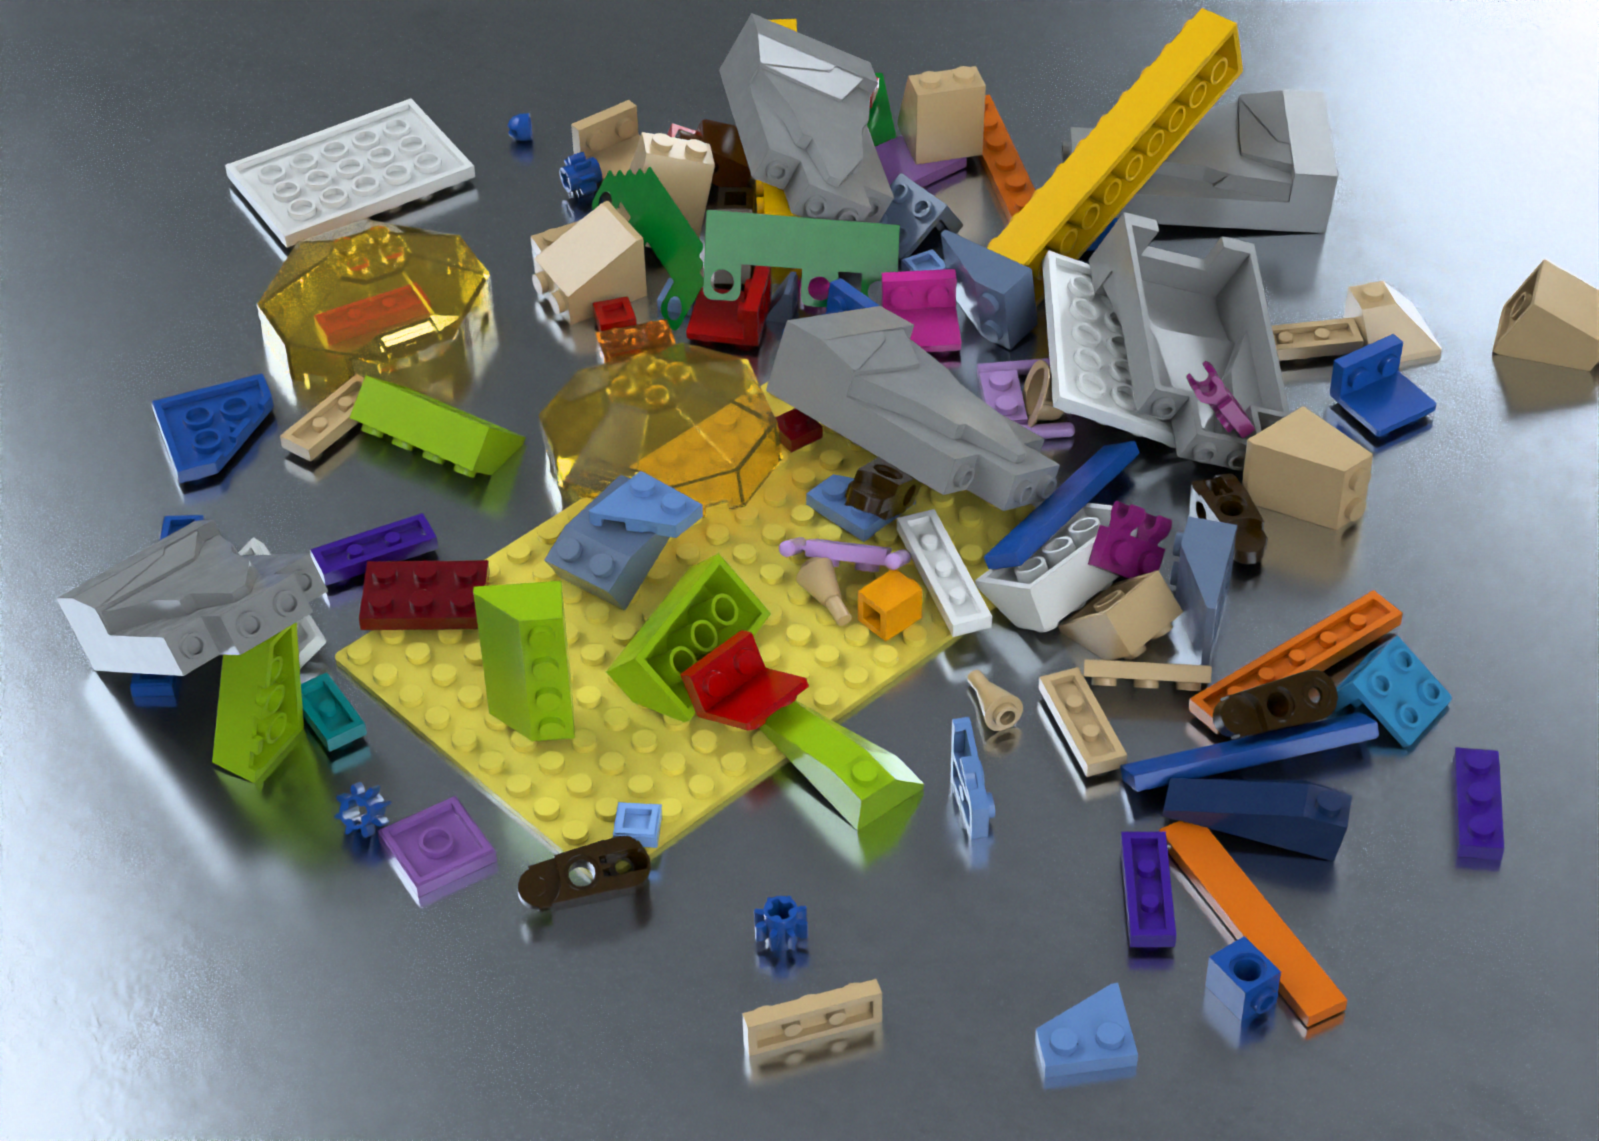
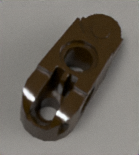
M877 457L857 470L854 480L849 483L845 493V505L853 506L863 512L872 513L886 521L904 513L906 508L913 506L922 482L884 459Z
M1232 473L1219 474L1214 479L1192 481L1189 500V511L1192 517L1237 525L1233 560L1242 564L1259 562L1264 557V552L1267 549L1268 538L1263 531L1265 521L1244 485Z
M1306 670L1220 698V702H1218L1213 711V723L1222 735L1231 737L1233 740L1316 722L1330 716L1335 710L1338 701L1337 688L1333 680L1326 673L1319 670ZM1311 687L1316 688L1319 692L1320 698L1317 703L1312 702L1309 698L1308 692ZM1267 701L1271 706L1272 714L1269 712V709L1267 707Z
M617 836L554 855L552 859L528 866V869L520 876L517 886L518 896L526 907L538 910L539 912L548 910L555 912L629 896L640 891L646 884L651 870L650 857L642 844L630 836ZM620 861L628 862L632 867V872L619 874L615 865ZM583 867L592 873L593 881L587 886H578L571 882L569 873L575 868Z

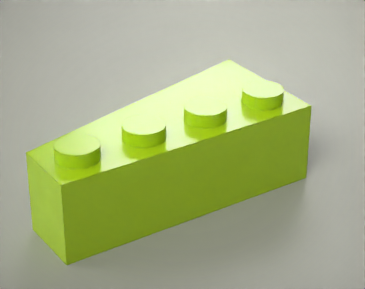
M297 622L241 655L223 654L212 763L255 783L304 728Z

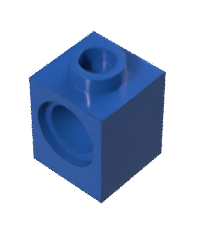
M1243 936L1209 956L1205 986L1242 1022L1255 1013L1261 1014L1268 1011L1275 1004L1278 998L1281 971Z

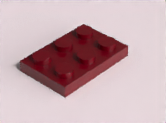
M367 561L359 613L360 630L478 629L474 587L488 586L490 575L489 561Z

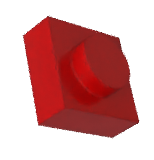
M628 296L592 303L593 315L601 337L637 330L636 316Z

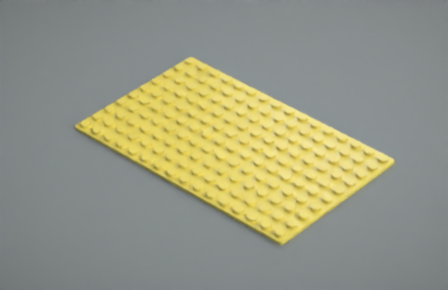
M768 382L620 474L631 479L637 473L643 471L703 504V517L677 538H669L626 610L561 579L544 561L564 527L620 475L485 559L489 561L490 569L488 586L550 581L562 582L573 692L575 738L531 741L489 714L478 629L372 630L335 654V661L338 667L559 853L613 838L618 802L662 804L658 848L644 847L648 855H650L786 758L759 728L747 731L700 718L696 713L690 721L682 722L633 703L606 673L608 668L691 566L718 553L771 613L754 636L765 667L805 677L809 687L797 695L796 701L834 722L838 721L953 637L912 558L908 564L897 568V570L907 578L915 580L922 588V618L886 642L858 621V590L891 569L880 565L879 572L855 570V562L840 561L839 567H834L842 596L841 600L852 616L851 621L843 626H838L828 608L824 607L797 583L796 577L800 567L805 561L814 557L805 556V551L790 557L782 556L779 552V545L786 540L803 537L806 540L814 538L892 548L891 553L900 549H907L897 531V518L863 542L806 505V493L828 477L835 474L855 478L859 468L878 456L821 424L823 426V438L791 453L769 432V420L794 409V407L767 392ZM922 483L916 497V504L908 508L899 517L935 509L975 583L977 578L990 570L987 567L984 556L1036 507L1029 504L1002 511L968 490L942 495ZM978 589L989 611L993 610L996 606ZM620 861L615 865L619 874H624L632 868L625 861ZM578 867L579 870L593 881V875L588 869Z

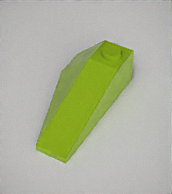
M796 700L792 704L778 709L767 718L764 725L759 727L768 739L857 831L924 788V783L896 755Z

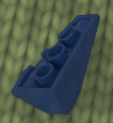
M1170 778L1162 816L1335 861L1348 828L1352 795L1344 790L1305 780Z

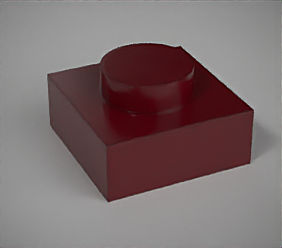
M796 408L769 420V432L791 453L823 438V426Z

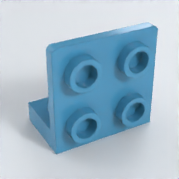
M1396 635L1368 653L1336 687L1338 701L1334 711L1337 712L1350 703L1354 708L1364 703L1399 744L1406 748L1419 737L1452 700V696L1402 639Z

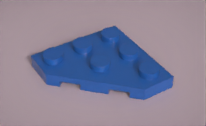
M263 373L152 401L154 414L179 483L218 474L274 408L272 395Z

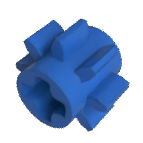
M580 152L564 159L566 166L561 167L559 173L561 182L567 192L576 190L577 196L580 198L598 190L596 183L602 181V171L594 157L586 159L584 152Z
M362 782L351 785V794L343 793L336 797L341 806L339 813L334 815V818L341 819L347 826L345 830L347 835L361 828V833L366 838L375 834L374 825L381 827L389 823L384 814L386 807L392 803L389 800L384 801L383 797L379 794V785L370 787L365 791ZM358 806H365L367 813L360 814Z
M789 895L787 897H768L763 909H754L755 940H765L772 952L775 950H795L798 937L802 939L808 938L807 907H797L796 902Z

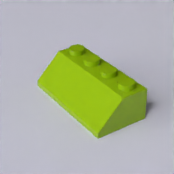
M365 375L349 417L363 424L361 431L379 438H383L384 433L393 437L391 442L393 445L409 451H413L416 446L424 450L422 457L444 465L446 459L455 463L454 471L471 478H475L477 472L487 475L494 474L524 444L526 439L522 435L411 388Z
M718 553L691 566L608 668L606 673L633 703L682 722L690 721L696 712L680 674L739 631L752 632L754 637L771 613Z
M550 581L474 587V600L489 714L531 741L575 738L574 704L562 582Z

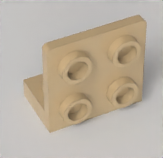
M630 100L571 124L574 154L584 152L586 159L594 157L598 161L602 171L601 182H603L609 170L612 171L614 176H616L619 170L626 175L635 154L640 135L638 133L637 106Z

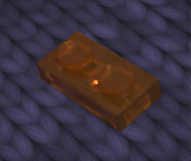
M667 319L595 332L596 345L604 367L676 353V341Z

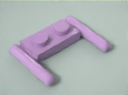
M1049 358L977 364V378L979 379L982 401L998 413L1044 439L1072 437L1074 435L1075 426L1071 422L1035 424L1032 428L1028 427V417L1018 376L1028 375L1030 369L1038 360L1046 361L1048 366H1050Z
M797 537L783 541L779 545V552L784 557H790L805 551V556L831 559L834 567H839L840 561L855 562V570L879 572L880 565L895 570L908 564L911 560L909 551L905 549L891 553L892 548L823 539L812 538L806 540L803 537Z

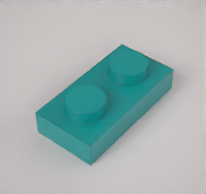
M327 672L301 683L303 717L329 752L367 735L365 722Z

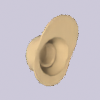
M1038 360L1029 371L1022 394L1028 417V427L1030 428L1037 421H1054L1059 419L1064 413L1062 410L1053 407L1050 366H1048L1046 361Z

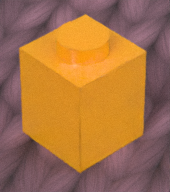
M897 569L889 570L858 590V621L885 642L922 618V588L915 580L907 578Z

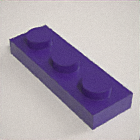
M420 513L310 549L312 560L325 586L366 573L367 561H402L439 548L436 534L425 515Z
M1455 747L1453 772L1457 857L1502 860L1505 847L1499 751Z
M1121 832L1120 846L1129 946L1175 947L1177 935L1166 832Z

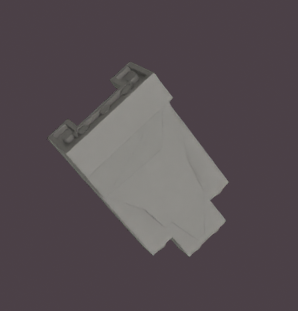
M751 13L721 65L719 72L752 178L784 190L790 211L797 216L879 223L894 196L867 127L870 96L878 84L871 63Z
M1282 89L1239 95L1237 102L1210 109L1115 218H1120L1123 212L1154 219L1157 220V224L1326 233L1338 172L1324 92ZM1070 128L1069 141L1062 142L1061 162L1066 161L1074 152L1079 141L1086 138L1094 128Z
M1123 212L1090 257L1089 264L1094 294L1109 298L1122 326L1137 413L1171 420L1178 457L1244 471L1247 439L1290 414L1255 246L1252 243L1222 236L1204 259L1150 247L1148 245L1159 232L1157 220ZM1208 361L1213 365L1224 385L1243 407L1256 430L1244 439L1235 429L1228 433L1215 416V412L1210 405L1200 402L1186 379V375L1189 373L1196 381L1201 382L1207 379L1208 372L1204 368L1203 362Z
M881 306L787 320L766 391L872 454L884 459L942 495L968 490L1002 511L1044 501L1054 492L1057 484L1056 475L1060 464L1041 454L1040 451L1045 439L998 413L961 385L946 367L910 339L914 324Z
M199 520L190 523L59 596L57 600L95 671L184 676L220 654L241 655L313 613L309 602L325 594L328 590L309 553L239 555L234 545L221 536L214 520Z

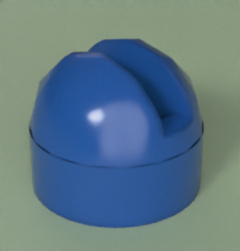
M530 113L514 115L507 124V127L510 129L508 131L510 137L516 141L533 140Z

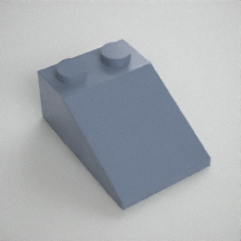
M945 229L941 233L945 268L955 269L957 302L981 336L990 342L997 343L1011 350L1038 325L1032 269Z
M620 475L564 527L544 561L561 579L626 610L670 537L656 535L653 532L627 531L625 522L604 519L602 526H595L589 523V510L629 480V478Z
M1188 516L1185 531H1177L1175 536L1173 556H1178L1179 562H1173L1170 585L1177 586L1175 599L1183 610L1180 616L1199 664L1210 665L1231 582L1237 525Z

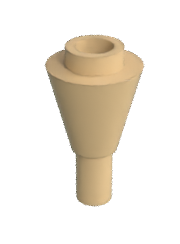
M814 557L805 561L797 574V583L824 607L828 608L838 626L849 623L852 616L841 600L842 596L832 560L825 557Z
M980 670L970 672L967 681L977 692L987 727L994 731H1002L1015 725L1023 712L1022 701L1013 694L989 682Z

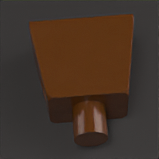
M704 119L700 122L695 134L680 129L677 131L675 138L685 140L697 139L710 144L715 163L712 184L719 187L747 186L752 175L735 125Z

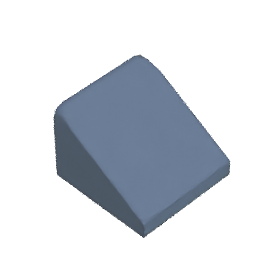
M790 272L772 295L766 321L786 323L787 320L793 319L798 303V275H796V272Z

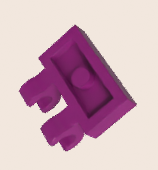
M1208 361L1203 362L1202 364L1208 372L1207 379L1199 382L1189 373L1186 375V379L1200 402L1210 405L1215 412V416L1228 433L1235 429L1244 439L1256 430L1243 407L1224 385L1213 365Z
M1116 501L1111 509L1109 527L1099 526L1088 565L1125 579L1158 571L1166 550L1159 547L1158 544L1170 533L1172 520L1161 515L1156 517L1145 513L1144 508L1134 504L1129 506ZM1138 528L1137 536H1131V532Z

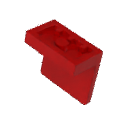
M756 266L752 279H746L744 292L740 291V296L734 301L708 299L704 295L703 288H701L686 330L687 339L759 346L772 301L771 267ZM714 289L716 292L721 293V294H724V293H727V292L730 291V290H723V289Z
M744 630L736 633L680 674L698 717L747 731L764 725L770 715L781 707L792 704L797 699V695L809 687L805 677L766 668L752 632Z

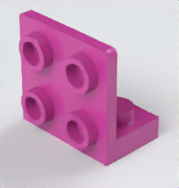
M955 269L882 273L881 307L914 324L910 337L912 341L926 352L961 350V336L956 311L957 277Z

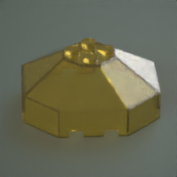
M364 219L298 241L260 298L257 307L263 339L291 380L305 382L309 374L324 377L326 386L340 388L355 376L352 360L376 364L381 374L387 372L390 375L410 367V356L417 354L421 363L444 356L445 351L451 349L450 342L455 340L461 328L464 348L472 347L481 332L480 322L482 318L491 315L494 304L490 273L460 235Z
M683 342L579 369L538 415L546 453L549 460L551 459L560 490L568 491V485L572 486L573 491L577 492V495L582 498L595 499L620 475L631 479L637 473L643 471L703 504L702 518L707 517L705 509L707 507L726 502L730 511L745 507L783 459L778 422L748 359Z

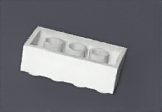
M1087 503L1021 566L990 569L975 580L977 588L1016 627L1036 630L1039 633L1055 629L1059 625L1060 620L1071 612L1083 608L1088 599L1099 591L1110 587L1113 581L1119 577L1088 565L1099 526L1109 527L1113 506ZM1138 528L1134 529L1130 535L1136 537Z

